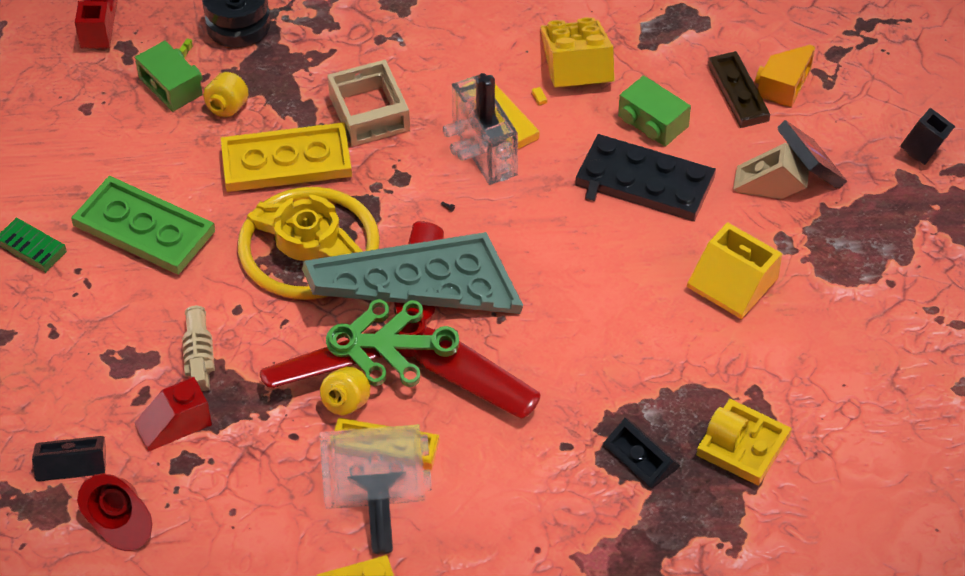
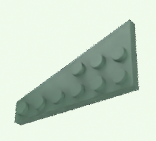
M487 232L306 260L302 268L313 295L364 300L381 299L386 302L396 303L416 300L421 305L521 314L524 306Z

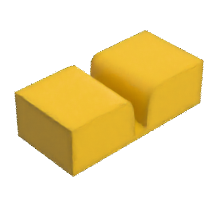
M541 87L532 89V94L536 98L538 105L547 104L548 99Z

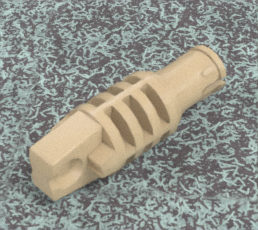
M195 305L185 310L187 331L182 337L184 371L186 377H195L203 392L210 390L209 372L215 371L212 335L206 328L205 308Z

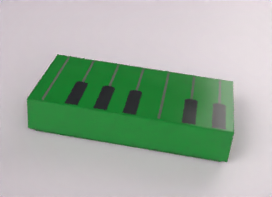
M17 217L0 232V247L45 273L67 252L65 244Z

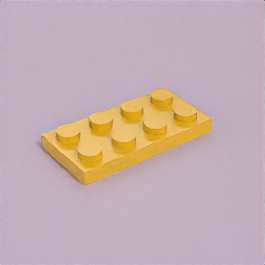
M344 122L220 137L227 192L352 177Z

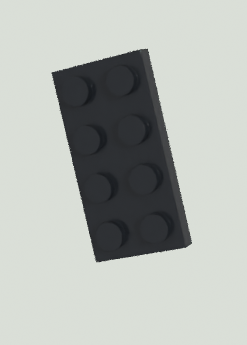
M597 134L576 175L575 185L588 189L590 179L601 181L597 191L599 193L695 222L715 178L716 169Z

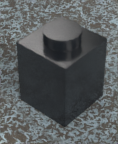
M930 107L916 123L900 147L910 157L926 165L956 126Z

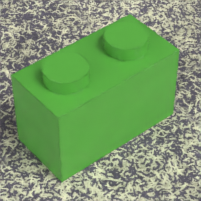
M165 40L135 56L139 79L172 112L203 95L201 87L203 77L199 69L195 65L191 66L185 60L181 51L171 47Z
M644 75L619 95L618 116L627 124L633 125L645 133L647 137L665 147L689 127L691 105Z

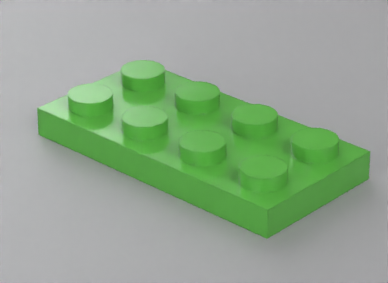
M110 175L71 217L73 226L178 275L215 232L213 222Z

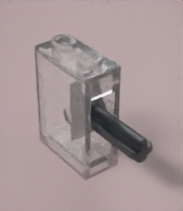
M481 73L451 84L453 123L444 125L443 133L447 138L458 134L461 139L450 145L451 153L455 156L457 155L461 161L473 158L489 185L517 176L518 132L495 98V78L492 75Z
M420 424L319 432L325 509L368 506L371 551L377 555L391 553L393 551L390 504L425 501V491H432L430 469L423 470L422 456L429 455L427 434L420 435Z

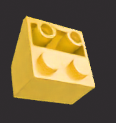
M727 222L708 242L687 282V287L742 319L779 278L782 253Z

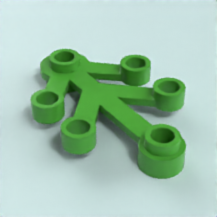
M381 299L372 301L369 309L350 325L341 323L333 326L326 336V344L329 351L339 357L349 356L365 372L370 385L379 386L385 382L386 369L382 364L374 363L361 348H374L400 374L402 384L407 387H413L419 383L421 378L420 369L415 364L409 363L396 349L434 350L438 355L448 357L455 354L459 348V335L455 329L448 326L436 329L433 335L397 334L407 324L417 323L422 319L423 307L416 300L407 301L403 305L402 311L375 334H365L363 332L373 322H383L388 318L389 306L387 302ZM376 307H382L385 309V312L381 315H376L373 313V310ZM410 308H416L418 309L419 313L417 315L410 316L407 314V310ZM342 337L350 340L344 346L339 345L337 341ZM443 340H448L452 343L449 348H442L439 344ZM374 370H379L382 372V375L375 379L370 377V373ZM408 371H413L416 373V377L409 380L404 377V374Z

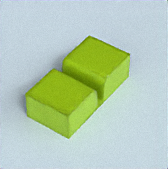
M188 38L179 49L184 58L193 47L192 40Z

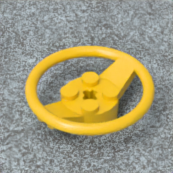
M301 187L287 190L268 198L264 202L260 201L256 208L247 215L238 238L239 259L248 276L260 287L271 293L292 299L328 297L313 295L309 286L284 284L262 272L255 263L251 253V238L255 228L275 234L277 248L288 257L306 261L363 252L348 234L340 228L335 206L331 202L349 209L362 222L367 236L365 251L379 249L380 236L376 221L362 203L341 191L324 187Z

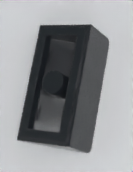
M624 418L603 442L604 446L652 489L680 467L676 460L627 418Z
M105 436L36 443L32 455L36 481L105 473Z

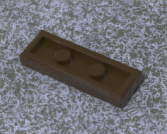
M734 51L709 57L708 66L740 128L769 122L770 112L738 52Z

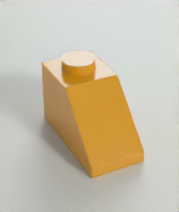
M806 45L771 55L766 65L759 67L755 78V83L759 84L758 92L761 97L792 108L812 69L816 46Z

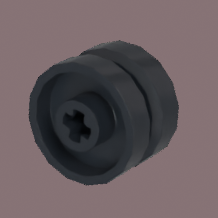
M202 0L207 33L213 41L222 46L233 48L246 47L259 42L267 35L271 26L268 0Z

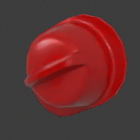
M105 473L93 475L83 482L78 490L77 502L79 510L98 533L114 548L123 551L136 550L143 546L151 536L153 523L150 511L137 495L133 485L123 478Z

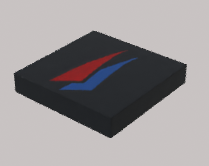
M786 120L777 127L779 133L809 171L835 188L840 189L847 182L813 138Z

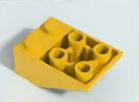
M591 17L580 18L577 22L573 23L554 20L548 22V25L540 26L549 74L554 87L615 81L613 45L599 20Z

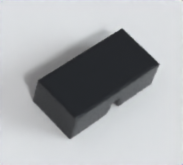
M590 179L586 199L596 200L601 181Z

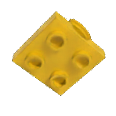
M729 399L724 408L719 407L712 416L706 435L697 447L696 456L759 486L789 439L792 428Z

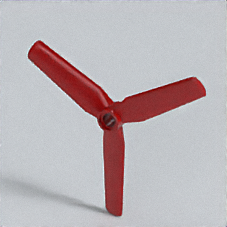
M416 221L413 223L408 244L443 239L444 231L436 224ZM394 302L396 315L402 311L405 303ZM422 305V319L417 323L407 324L397 334L433 335L435 329L427 327V324L435 312V306ZM410 308L407 310V314L410 316H414L419 313L418 309L416 308ZM377 331L370 332V333H366V334H375ZM348 339L339 342L338 344L344 346L347 345L350 340ZM443 340L439 345L442 348H449L452 343L448 340ZM459 341V348L456 353L448 357L440 356L434 350L396 349L404 358L415 357L426 369L518 418L528 416L536 408L540 400L541 394L539 391ZM327 347L262 368L260 370V378L267 387L275 388L343 367L356 365V363L349 356H336ZM361 348L371 360L382 357L374 348Z

